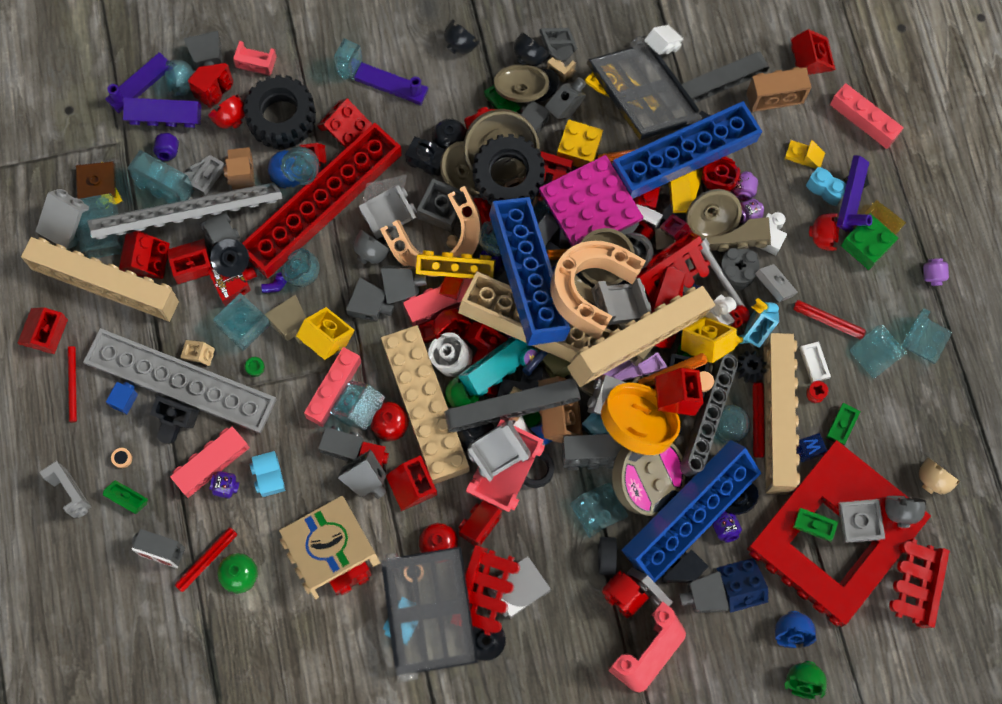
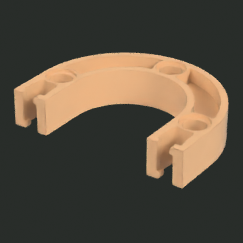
M463 186L460 188V191L464 192L467 203L460 206L454 197L456 195L455 192L448 194L461 223L460 239L455 248L450 252L453 253V256L461 257V253L472 254L473 257L480 244L482 223L477 206L467 186ZM466 206L472 209L470 217H466L463 214V209ZM400 220L392 223L397 228L398 238H392L388 232V226L381 228L380 230L395 258L403 266H415L416 269L417 254L422 253L412 245ZM399 240L405 244L403 251L396 248V243Z
M587 241L571 247L560 257L551 278L550 291L556 309L571 325L597 340L600 339L612 316L590 304L579 294L575 286L574 276L585 269L599 268L607 270L633 285L646 260L623 247L604 241Z

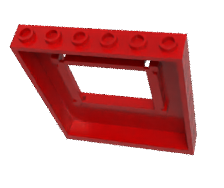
M836 440L747 550L750 551L749 554L757 561L761 560L769 572L778 574L786 586H792L796 589L797 594L802 599H808L813 603L812 606L820 613L824 612L832 624L837 627H843L847 625L903 553L901 544L914 539L931 515L925 511L922 520L916 524H910V528L898 527V523L891 521L885 511L886 497H909ZM879 499L885 539L876 540V542L870 541L871 544L840 583L790 544L800 532V530L793 528L799 508L815 513L823 503L840 517L839 502Z

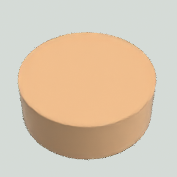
M702 371L700 372L702 392H707L712 388L714 378L709 372Z

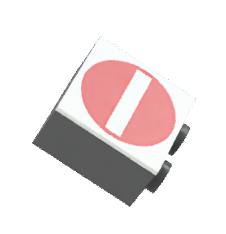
M140 529L139 533H136L132 540V550L139 556L178 569L185 551V547L178 541Z

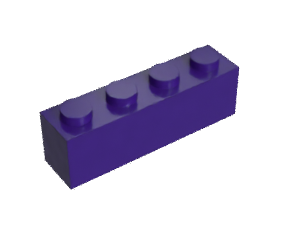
M124 98L123 120L129 121V125H140V122H147L148 126H158L159 123H166L167 127H177V124H184L186 128H195V125H201V102Z

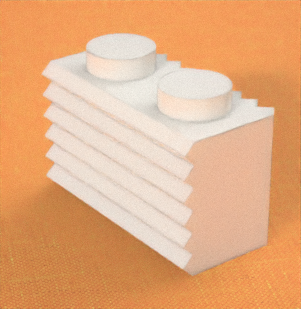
M669 25L654 27L645 39V43L650 45L655 52H658V55L664 53L668 55L672 51L674 53L681 48V42L683 41V38Z

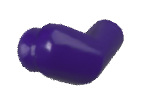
M279 272L276 274V279L273 283L262 284V293L279 292L287 283L286 275Z

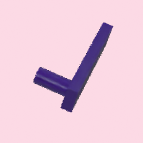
M159 52L121 86L118 87L116 84H110L107 88L109 96L105 98L106 102L117 113L123 111L124 98H138L173 67L172 63Z
M361 62L354 77L357 82L418 105H422L428 92V87L421 85L419 77H412L408 80Z
M853 155L837 221V226L846 232H852L854 226H870L872 224V216L870 214H857L869 162L860 155Z

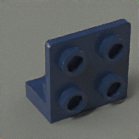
M754 558L717 568V572L720 571L723 586L727 593L730 613L768 603V586Z

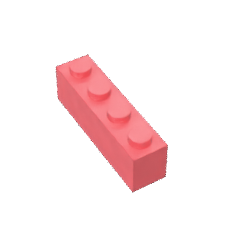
M846 83L834 95L830 106L886 149L897 139L904 128Z
M462 278L463 286L457 300L439 294L442 284L435 289L429 288L425 290L423 294L417 297L407 298L403 305L412 327L435 319L444 309L460 308L461 301L472 278Z
M344 347L341 349L304 412L306 419L324 427L361 364V358L358 354Z
M233 426L224 429L219 434L220 437L215 441H209L199 454H193L188 459L189 462L183 467H177L172 472L173 475L170 478L187 498L212 479L213 474L216 475L218 471L225 469L250 448Z

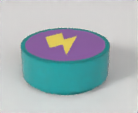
M532 348L524 349L520 354V363L526 367L538 354V351Z

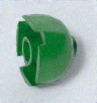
M459 376L453 378L446 386V397L444 399L449 408L476 403L479 400L478 395L468 394Z
M230 554L223 558L218 566V581L228 592L235 594L245 593L254 586L258 578L257 565L246 554Z
M804 661L790 668L784 685L786 689L788 687L792 689V694L798 697L815 699V695H820V698L825 696L827 680L825 673L814 662Z

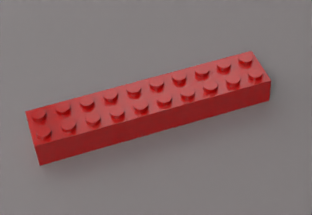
M374 122L242 243L248 250L249 261L267 279L271 277L402 156L401 146Z

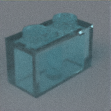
M343 39L334 55L336 71L340 77L354 80L355 74L361 62H363L360 45Z

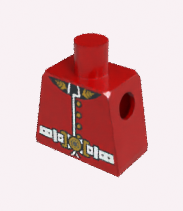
M253 267L245 269L243 273L235 277L222 276L214 268L208 270L225 307L250 292L251 289L247 281L257 277Z

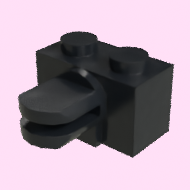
M414 136L405 153V159L409 166L421 168L429 175L439 176L441 173V157L446 149L428 140Z
M157 396L150 415L160 418L161 425L157 433L159 441L162 443H174L181 427L194 428L200 410L167 397Z

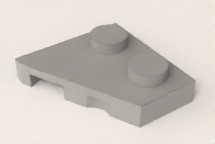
M209 155L202 159L200 163L192 165L190 167L191 170L182 175L179 173L175 177L183 184L206 195L224 171L223 167L226 164Z
M634 568L627 572L639 585L640 589L651 596L650 600L657 606L662 602L668 606L672 604V601L647 574Z

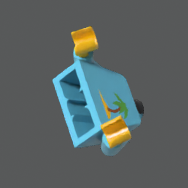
M757 298L755 300L756 304L751 306L755 311L747 322L745 333L739 336L736 334L735 347L739 343H751L760 348L779 323L778 305L771 302H763Z

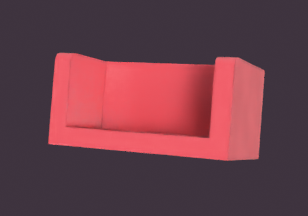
M239 41L233 60L236 68L271 76L277 56L275 49L271 48L268 54L247 49L244 46V42Z

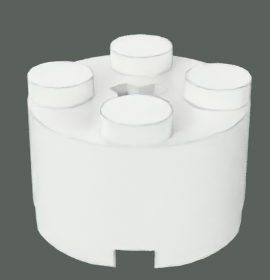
M444 333L441 337L435 338L432 341L428 350V356L432 364L443 375L456 377L470 367L473 351L457 334Z

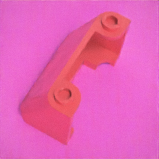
M501 419L498 426L506 421ZM514 426L531 452L530 458L524 462L520 460L495 475L491 481H488L486 477L483 478L477 468L473 480H471L466 489V493L507 512L510 509L515 510L519 499L516 497L536 455L541 456L545 448L542 445L543 439Z
M664 602L651 615L655 620L653 630L658 635L640 659L637 660L627 654L622 655L608 670L634 692H642L647 689L686 637L685 629L676 614Z

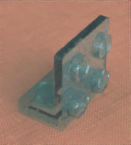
M923 308L915 318L901 346L936 364L952 332L931 321L928 318L930 311Z
M878 325L850 349V352L872 378L878 377L897 360L907 354L883 325Z
M610 483L583 493L570 503L589 538L595 536L604 528L628 517L626 510L618 500Z

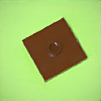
M113 161L76 165L78 199L93 201L116 198L115 164Z

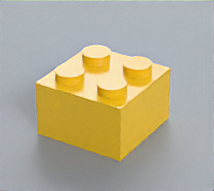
M568 119L557 156L573 160V166L579 168L594 161L602 140L603 130Z
M325 307L304 319L296 337L315 351L317 355L326 360L347 346L355 330Z
M703 317L682 330L681 350L692 356L704 353L707 357V362L713 363L735 349L737 329L708 317Z

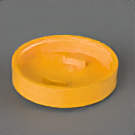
M639 383L617 385L611 390L602 404L601 418L606 430L619 444L633 452L643 455L661 454L669 449L680 432L678 413L658 411L656 390Z

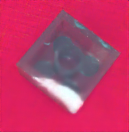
M241 293L213 319L215 325L242 351L270 326L268 318Z
M349 381L330 414L347 426L366 430L372 423L375 413L381 408L385 396L369 384Z

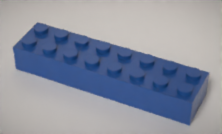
M744 101L616 158L612 166L632 199L757 142L762 130Z
M530 197L493 201L489 216L527 345L566 341L571 328L569 322L556 309L551 297L550 283L553 271Z
M730 440L705 465L704 469L697 473L622 549L636 570L647 574L655 583L759 477L761 471L746 447Z

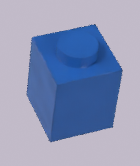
M116 382L106 403L111 408L127 415L138 393L134 390L135 387L127 382L123 384Z

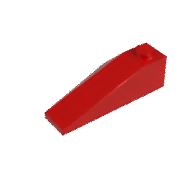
M671 266L666 267L650 303L651 314L663 303L668 305L674 297L678 295L683 296L685 272ZM678 332L655 346L671 349Z

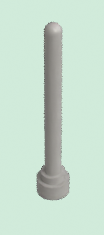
M707 238L701 239L703 249L700 251L709 260L711 268L729 296L735 300L736 306H745L710 252L709 241Z

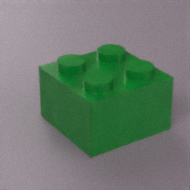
M871 213L872 224L870 226H857L841 244V247L868 271L898 240V237Z

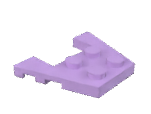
M657 352L637 366L628 360L603 375L626 381L658 372L668 367Z

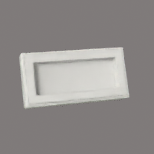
M819 341L800 346L799 349L811 383L830 379L831 375Z

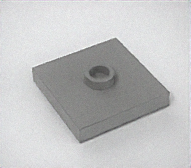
M774 264L761 268L755 273L778 302L794 297L798 293Z
M879 499L838 503L844 543L885 539Z

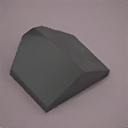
M541 28L539 30L547 51L556 60L561 62L567 61L577 50L569 28Z

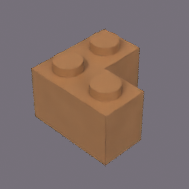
M250 147L227 150L228 157H225L226 166L223 168L228 185H231L233 190L255 186L253 158Z

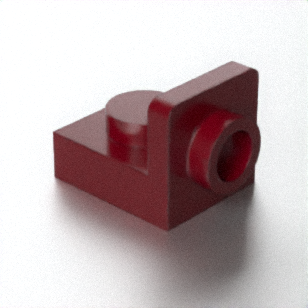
M674 214L660 226L661 230L675 239V241L690 231L693 232L685 221Z

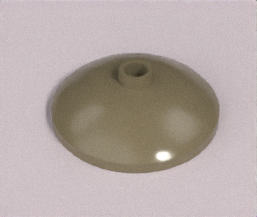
M522 64L512 65L497 73L494 79V87L496 92L506 100L527 103L535 101L546 94L549 88V79L537 67Z
M456 142L450 145L442 154L440 168L443 179L447 185L459 190L463 186H467L471 196L477 195L479 192L475 189L473 172L464 155V142Z
M723 189L709 190L699 195L691 203L686 214V223L693 233L700 237L724 235L732 232L739 224L742 216V207L738 198L733 193Z
M611 228L594 230L581 241V243L587 241L609 242L635 254L630 240L620 231ZM589 268L580 271L589 282L595 285L598 281H606L607 286L617 285L624 281L622 278L604 269Z

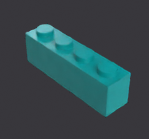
M510 337L458 376L468 394L482 396L488 392L489 387L502 382V378L505 375L514 373L517 370L516 367L521 364V352L526 348L534 349L532 345L528 346L527 343Z

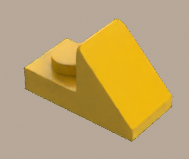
M791 140L784 159L817 169V167H821L825 152L812 140L809 145Z

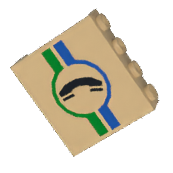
M343 495L279 530L283 537L279 539L285 550L289 549L290 552L287 555L291 563H296L298 566L295 568L297 575L300 579H305L306 582L302 584L307 594L312 593L315 599L319 598L315 590L316 588L369 559L373 567L380 563Z

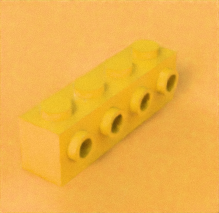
M423 250L422 254H417L416 274L473 279L476 272H480L494 279L496 259H491L490 255H480V258H472V254L461 253V257L453 256L452 252H442V255H434V251Z

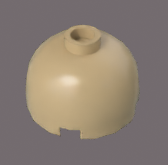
M929 457L920 467L919 478L924 483L922 488L930 494L933 492L947 494L960 482Z

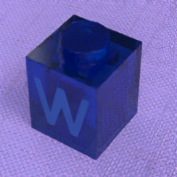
M820 433L799 440V445L796 446V454H799L801 462L822 456L827 452Z

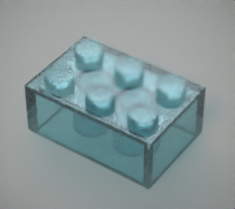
M139 150L128 166L131 178L134 179V184L142 190L145 188L150 190L153 196L166 199L168 204L188 200L194 192L187 175Z
M112 194L81 198L84 204L89 206V209L82 213L77 228L80 252L89 259L91 257L99 258L121 254L123 250L121 235L110 234L103 239L92 238L87 220L118 214L117 204Z

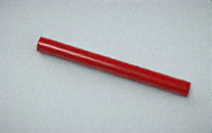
M74 346L68 347L69 422L71 423L77 422L76 347Z

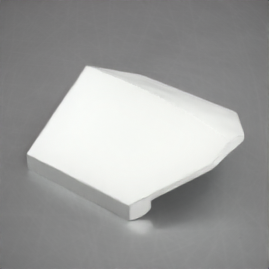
M636 204L644 217L642 221L654 230L659 228L663 214Z

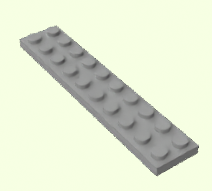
M272 182L87 220L92 238L103 239L110 234H125L129 230L142 231L148 226L161 227L167 222L180 223L184 219L191 217L192 219H199L206 214L218 215L225 210L237 211L241 209L240 207L244 206L256 207L259 206V203H275L278 199H282V194L275 183Z
M101 328L83 361L85 365L259 434L262 433L277 400L274 396Z

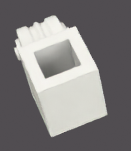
M779 212L772 215L768 213L771 245L761 248L775 256L787 236V233L779 230L785 223V216Z
M721 294L714 300L716 305L704 317L731 326L735 320L729 312L736 308V302L732 297H724Z

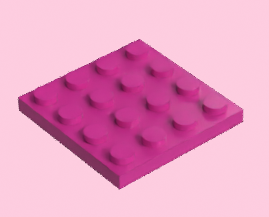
M606 155L539 188L542 197L572 247L581 243L584 237L594 230L611 228L622 231L642 221L644 218Z

